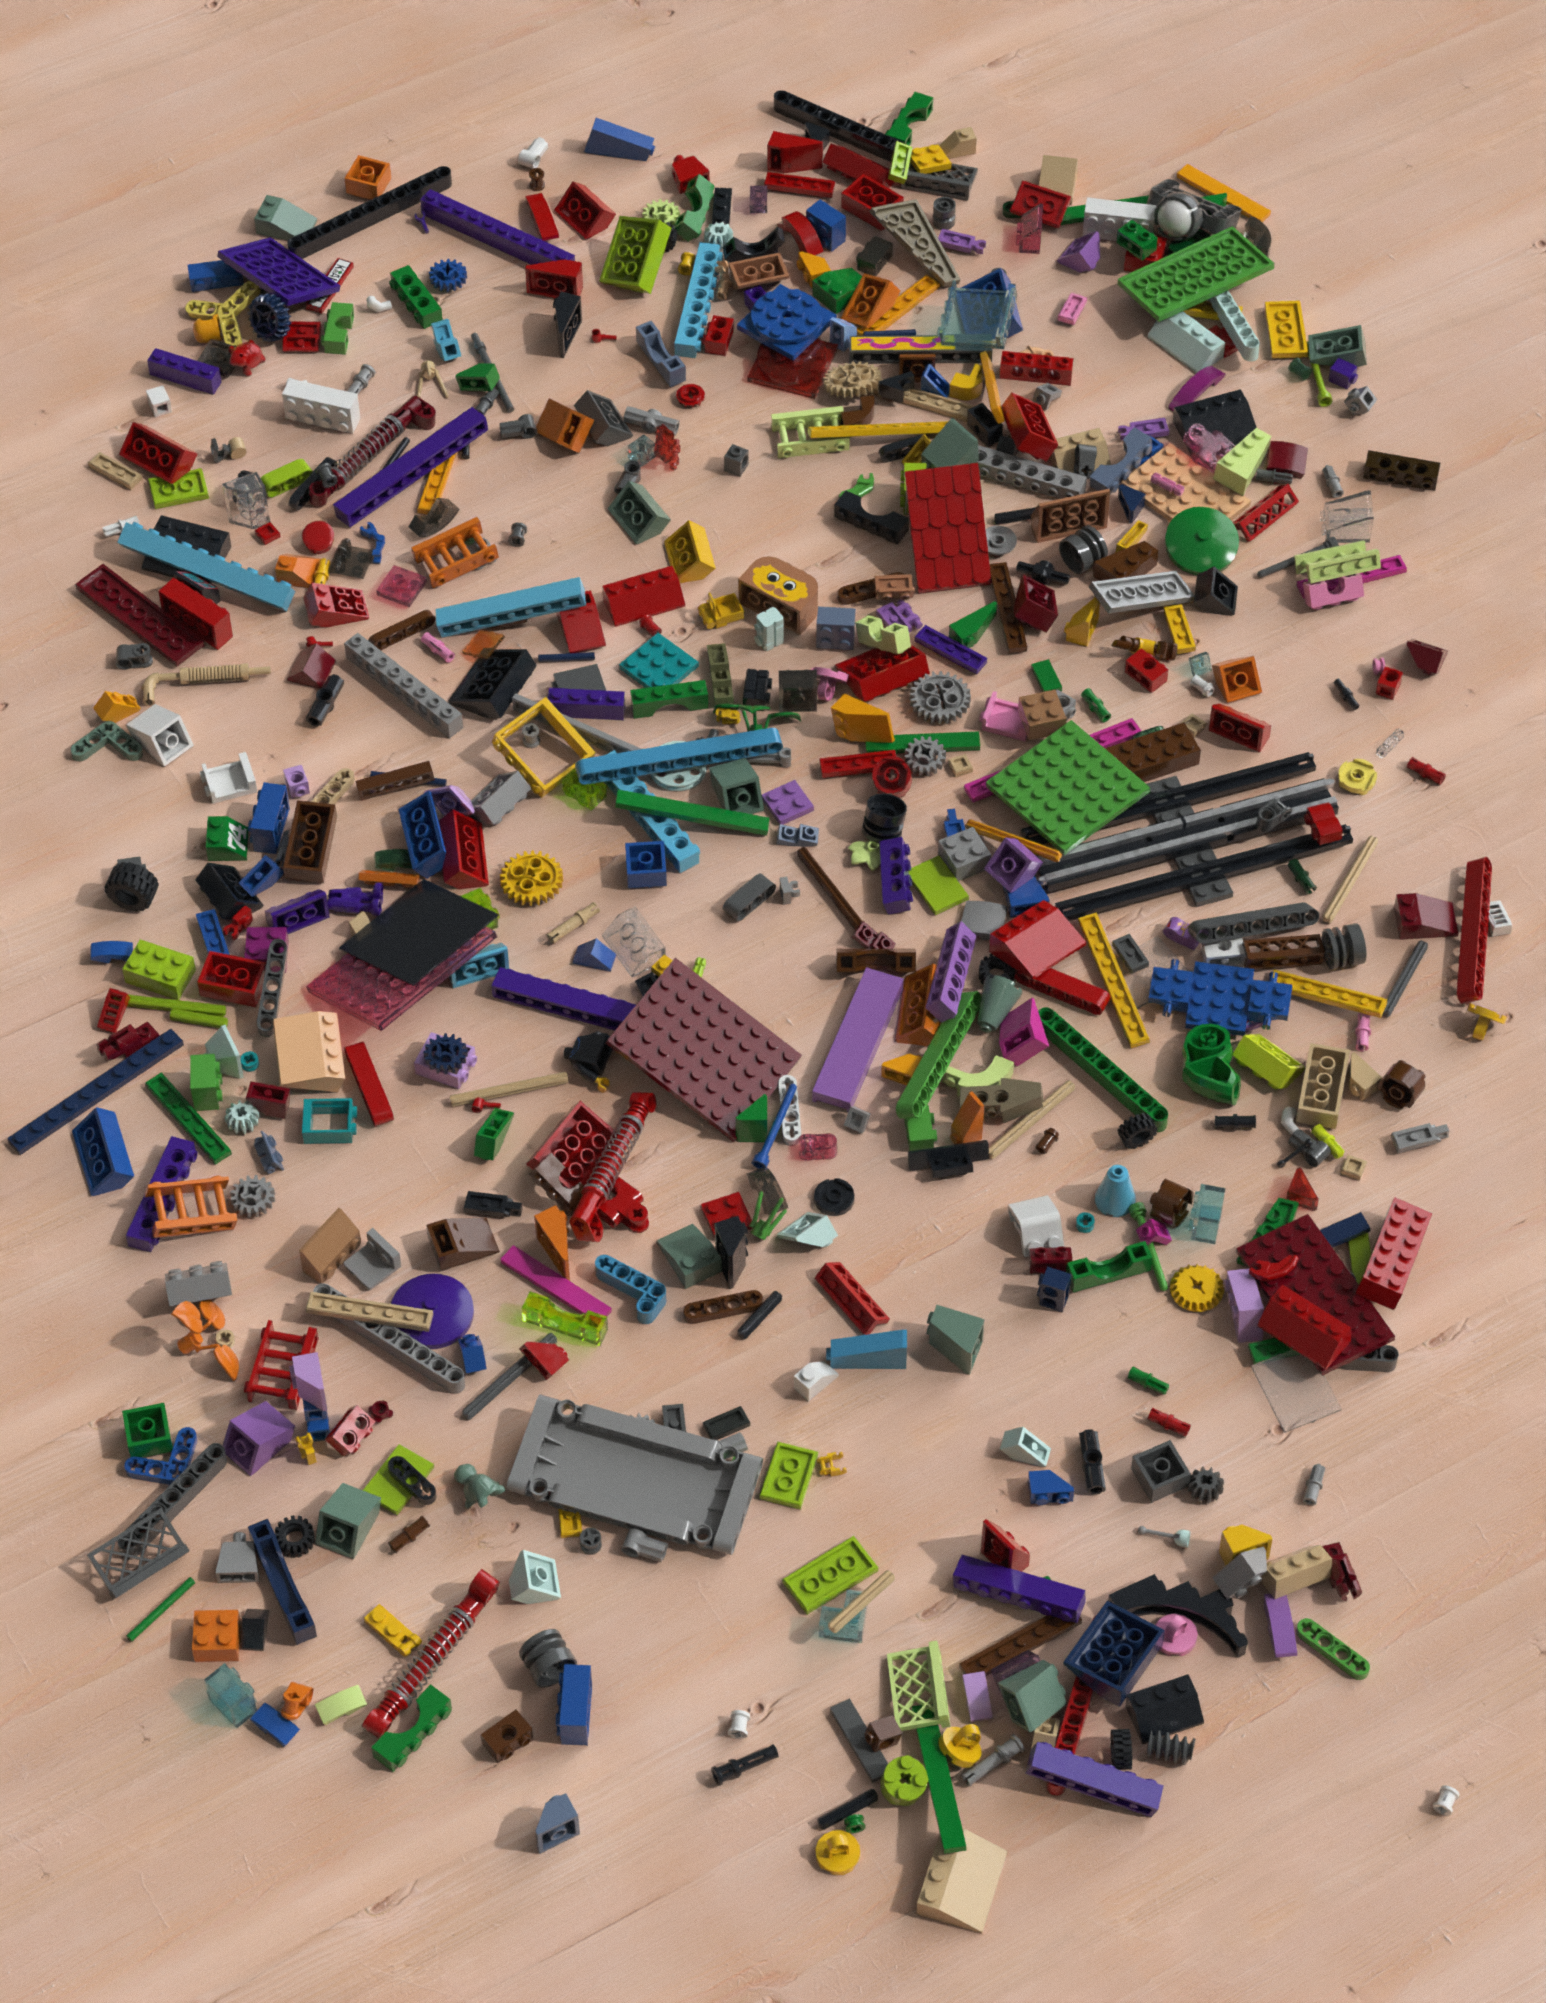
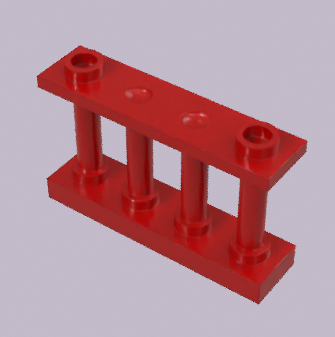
M268 1320L266 1327H263L261 1331L262 1341L250 1380L245 1382L244 1393L247 1395L248 1402L253 1401L255 1393L285 1398L288 1402V1408L297 1411L301 1398L299 1397L298 1389H293L292 1383L291 1387L285 1390L258 1385L261 1375L287 1379L292 1382L290 1371L263 1367L266 1357L293 1362V1356L315 1353L319 1340L317 1328L309 1327L307 1335L304 1334L303 1336L274 1331L273 1321ZM274 1339L301 1344L303 1348L301 1352L295 1354L269 1349L271 1340Z

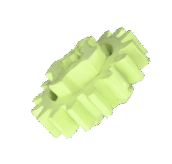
M659 199V202L652 200V204L647 203V208L644 207L642 218L663 220L665 224L669 222L670 226L674 225L676 218L680 216L678 206H674V202L668 203L667 199L665 202H662L661 199Z

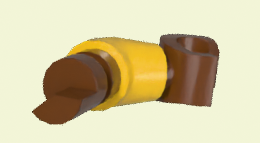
M1121 636L1119 640H1114L1111 645L1112 647L1131 651L1132 654L1142 648L1152 656H1155L1156 653V658L1170 661L1175 660L1178 647L1177 644L1167 643L1166 641H1158L1156 643V641L1148 639L1130 638L1127 636Z

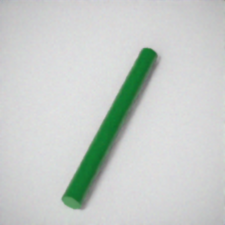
M189 1577L129 1632L126 1637L133 1642L195 1584V1581Z

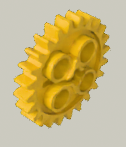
M534 850L531 851V854H527L524 851L523 856L516 853V859L510 857V863H504L505 868H501L502 874H500L501 888H503L504 894L508 893L509 899L514 897L515 903L519 900L522 901V905L529 902L530 906H532L533 902L540 905L541 900L547 903V898L554 899V893L559 894V888H562V882L564 881L563 869L560 868L559 862H555V857L549 859L548 853L542 856V851H539L538 854H535Z

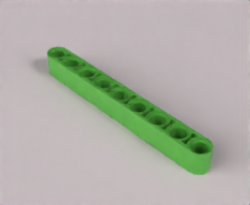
M978 991L962 992L957 1015L940 1024L897 1102L896 1114L900 1119L919 1118L922 1116L980 1009L981 994Z

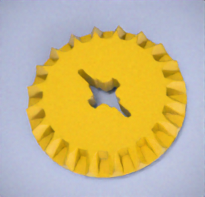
M1188 1264L1187 1267H1181L1171 1278L1170 1293L1173 1300L1180 1307L1193 1312H1204L1211 1310L1220 1303L1224 1294V1285L1219 1273L1216 1274L1213 1268L1209 1269L1206 1265L1199 1266L1196 1264L1190 1266ZM1194 1284L1197 1286L1201 1285V1290L1198 1288L1193 1289Z

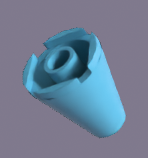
M1113 1165L1109 1168L1096 1190L1095 1204L1103 1214L1106 1215L1107 1213L1113 1215V1217H1121L1130 1213L1129 1206L1136 1202V1196L1128 1170L1122 1165Z

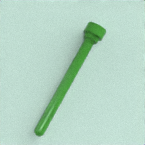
M1142 1202L1130 1205V1215L1134 1220H1137L1140 1227L1146 1222L1145 1216L1147 1211L1145 1205ZM1152 1242L1147 1245L1153 1257L1152 1267L1160 1290L1166 1291L1168 1285Z

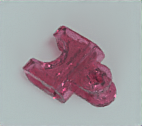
M1198 423L1191 425L1183 436L1184 443L1193 450L1191 453L1192 460L1213 474L1218 462L1216 456L1224 457L1235 447L1221 432L1214 430L1212 433H1209L1204 426Z

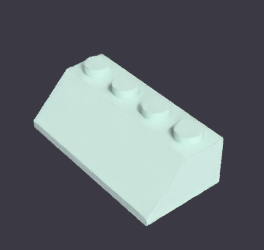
M1183 311L1161 322L1156 321L1147 336L1195 373L1205 367L1212 366L1224 356L1225 342Z

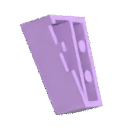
M1249 1269L1227 1271V1279L1223 1280L1224 1291L1228 1292L1227 1299L1231 1307L1238 1343L1262 1341L1263 1330L1257 1327V1324L1264 1312V1307L1255 1278L1249 1275Z

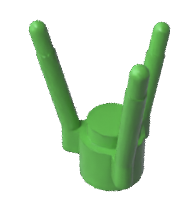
M760 1191L750 1227L753 1228L751 1231L753 1235L765 1240L767 1235L770 1236L772 1230L783 1218L787 1210L784 1209L773 1223L770 1224L784 1200L780 1198L766 1221L760 1219L757 1222L763 1192Z

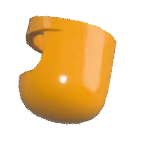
M218 314L212 315L213 318L210 320H201V318L195 320L193 333L198 342L204 344L221 341Z

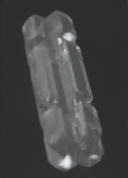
M1399 728L1396 729L1376 749V755L1384 758L1388 754L1387 752H1390L1398 744V741L1404 738V731H1401Z

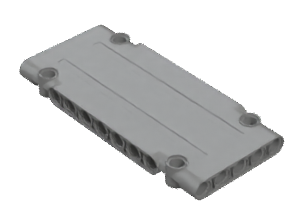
M540 1394L509 1475L506 1489L532 1497L537 1502L546 1501L549 1505L564 1511H570L575 1514L579 1512V1515L627 1529H638L647 1535L678 1544L688 1545L691 1543L695 1544L699 1549H712L732 1555L762 1469L763 1458L740 1452L733 1446L722 1447L719 1442L593 1405L583 1404L581 1407L575 1405L571 1400L560 1401ZM567 1409L573 1410L570 1415L562 1414ZM732 1455L735 1459L733 1461H726L725 1457ZM538 1487L545 1488L541 1493L535 1492ZM700 1534L709 1535L706 1540L698 1539Z

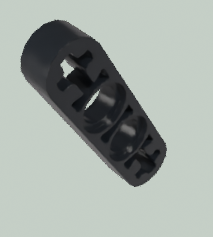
M326 457L319 466L328 463L331 467H334L337 461ZM316 469L292 494L289 500L290 507L300 510L310 500V485L321 480V477L315 472Z

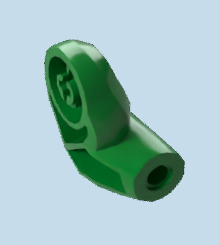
M1201 1024L1194 1027L1185 1037L1181 1049L1183 1081L1195 1093L1204 1098L1235 1106L1240 1095L1241 1079L1229 1065L1233 1057L1230 1033L1226 1028L1216 1024Z

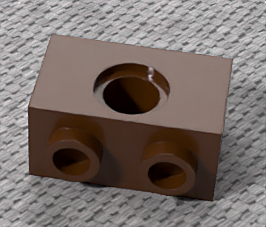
M517 1709L481 1734L482 1745L497 1763L509 1759L514 1751L520 1747L527 1746L533 1738L532 1727ZM505 1736H513L510 1740L503 1739Z

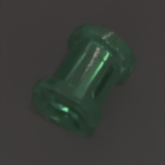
M1300 358L1294 359L1288 367L1291 372L1299 376L1300 381H1305L1312 373V368L1305 366Z

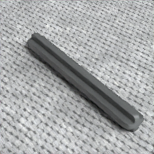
M1418 941L1387 997V1005L1382 1015L1389 1017L1392 1014L1427 950V942Z

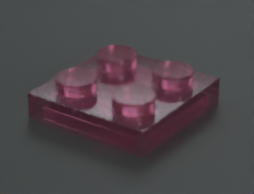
M393 565L376 590L377 596L410 607L427 583V577Z

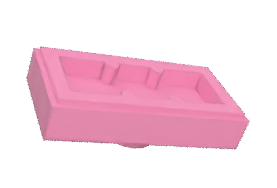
M1070 293L1058 315V321L1075 325L1087 303V297Z

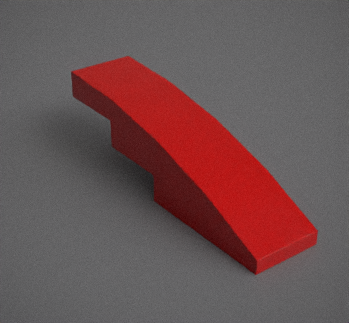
M538 193L525 196L526 203L530 208L531 217L534 220L535 229L541 240L546 241L559 238L557 227L543 194Z

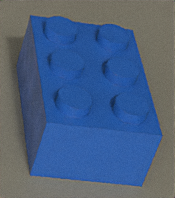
M264 782L262 789L258 790V803L253 807V819L249 820L248 831L251 832L250 843H253L255 852L277 854V848L280 844L290 810L286 785Z
M564 1664V1672L559 1674L560 1693L558 1692L557 1706L559 1707L558 1713H556L557 1736L561 1737L562 1745L588 1746L592 1698L591 1665Z

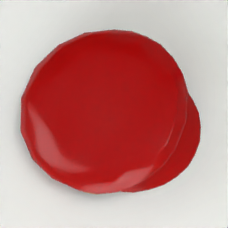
M313 521L303 529L302 539L310 552L322 554L329 551L332 547L334 531L324 521Z

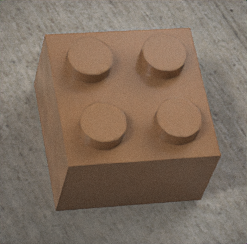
M1056 690L1019 697L1018 713L1028 740L1048 737L1066 724V716Z

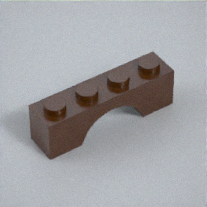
M836 949L837 972H858L865 970L867 967L895 972H916V949Z

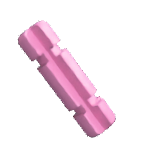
M1157 472L1151 476L1152 483L1159 484L1160 487L1170 492L1174 491V494L1177 496L1183 494L1184 486L1176 485V482L1164 476L1161 477L1162 475Z

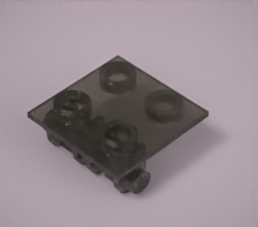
M344 538L337 547L328 572L364 579L372 559L373 550L353 547L350 539Z

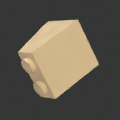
M1043 155L1039 186L1071 196L1069 204H1072L1078 172V159Z

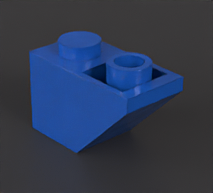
M467 1334L462 1336L463 1339H458L465 1372L471 1373L486 1370L483 1345L479 1335Z
M1051 1470L1029 1471L1028 1489L1030 1504L1045 1505L1047 1503L1066 1504L1073 1502L1074 1487Z

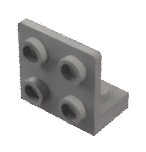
M374 1228L366 1232L367 1245L343 1263L344 1267L368 1290L373 1289L401 1267L400 1253Z

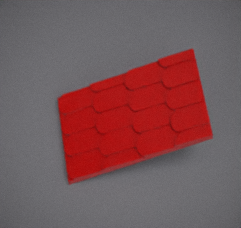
M978 463L905 471L904 476L918 594L991 585Z

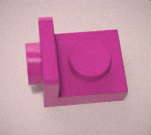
M1149 1219L1136 1229L1140 1242L1146 1241L1147 1245L1153 1241L1167 1245L1172 1241L1166 1225L1154 1219Z

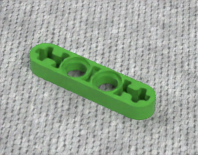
M1308 1618L1299 1621L1296 1633L1302 1641L1352 1678L1363 1680L1368 1676L1370 1664L1365 1658L1315 1621ZM1303 1628H1311L1310 1631L1303 1632ZM1326 1638L1330 1641V1645L1322 1647L1318 1640ZM1343 1651L1348 1655V1658L1340 1660L1336 1657V1653ZM1360 1666H1363V1667H1364L1363 1670H1359V1671H1356V1670H1355L1356 1667H1358V1668H1359Z

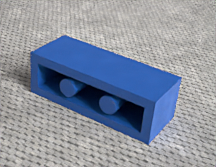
M222 260L187 265L192 292L244 284L243 275L236 272L235 269L225 264Z

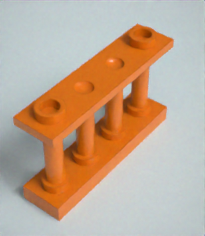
M478 517L411 547L416 563L424 561L431 571L429 579L432 588L441 586L452 579L499 558L496 545L493 544L488 547L480 534L483 531ZM474 538L481 550L471 555L464 542ZM457 545L465 558L454 562L447 550ZM441 553L448 566L440 570L437 569L431 557Z
M217 1175L207 1179L167 1183L153 1182L148 1184L145 1197H154L158 1221H155L152 1229L153 1238L235 1229L238 1221L236 1213L230 1214L227 1212L222 1190L226 1189L229 1177ZM214 1190L219 1214L209 1216L206 1212L203 1191ZM194 1192L199 1216L189 1218L186 1215L182 1194ZM174 1195L178 1219L169 1220L166 1218L162 1196Z

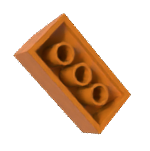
M934 963L905 976L895 1040L898 1043L927 1046L931 1043L941 1024L926 1009L937 967Z

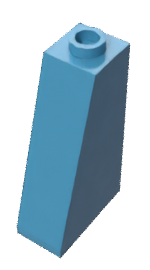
M907 1330L832 1339L831 1348H826V1360H831L830 1367L833 1369H906Z

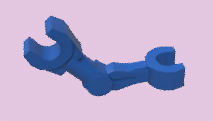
M368 522V529H364L361 526L360 533L362 536L369 539L373 538L376 541V548L373 549L372 553L374 557L373 563L380 564L382 549L385 545V536L378 534L373 523Z

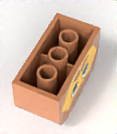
M771 556L761 557L755 560L738 579L739 602L741 605L758 614L775 607L783 616L784 627L798 635H801L817 616L818 583L816 579L788 562Z

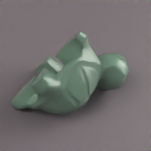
M462 1464L454 1472L455 1480L464 1485L465 1507L467 1509L475 1503H478L479 1507L482 1508L488 1503L487 1497L489 1495L496 1496L506 1490L499 1482L494 1481L487 1475L477 1474L475 1467L471 1464Z

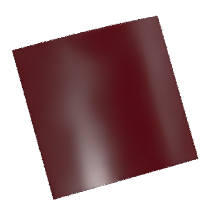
M1270 441L1265 470H1276V472L1280 473L1286 472L1302 479L1305 475L1308 448L1290 442Z

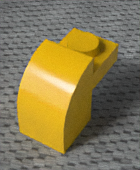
M975 364L970 376L956 372L950 383L949 397L964 401L979 397L982 393L984 379L982 365Z

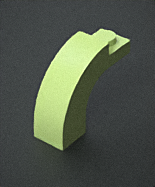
M995 1055L991 1065L985 1071L975 1074L966 1073L948 1066L942 1077V1082L949 1087L957 1088V1096H960V1087L1001 1085V1078L1011 1079L1014 1071V1062Z

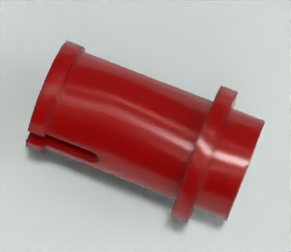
M644 615L639 620L640 627L645 628L652 637L657 633H662V629L656 625L651 616Z

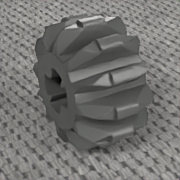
M1202 1466L1200 1471L1196 1469L1193 1471L1190 1483L1188 1484V1491L1192 1492V1499L1199 1497V1503L1204 1499L1209 1504L1211 1498L1217 1501L1219 1495L1223 1493L1224 1480L1220 1478L1219 1471L1213 1473L1212 1467L1208 1471Z

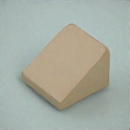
M364 911L349 922L350 934L352 936L370 923Z

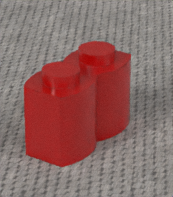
M1329 802L1307 807L1304 820L1306 825H1309L1311 828L1313 840H1317L1318 844L1322 845L1342 839L1343 830Z

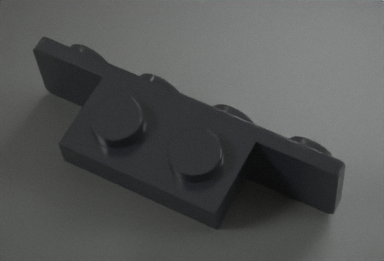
M987 1140L909 1151V1170L930 1168L933 1178L965 1175L973 1172V1161L989 1159V1144Z

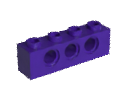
M902 837L880 841L882 899L888 915L910 911V902H913L910 890L912 879L909 875L911 863L908 859L910 847L909 844H905Z

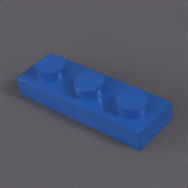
M215 909L197 913V922L207 952L213 951L230 955Z

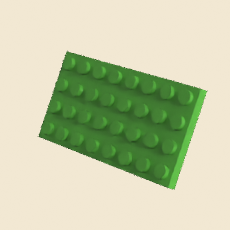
M1232 226L1118 278V285L1152 317L1161 322L1273 270L1275 263Z

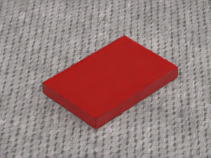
M1022 180L1010 213L1059 229L1071 201V196Z

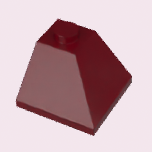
M1415 639L1408 640L1406 643L1417 667L1423 669L1422 673L1431 676L1434 673H1439L1449 650Z

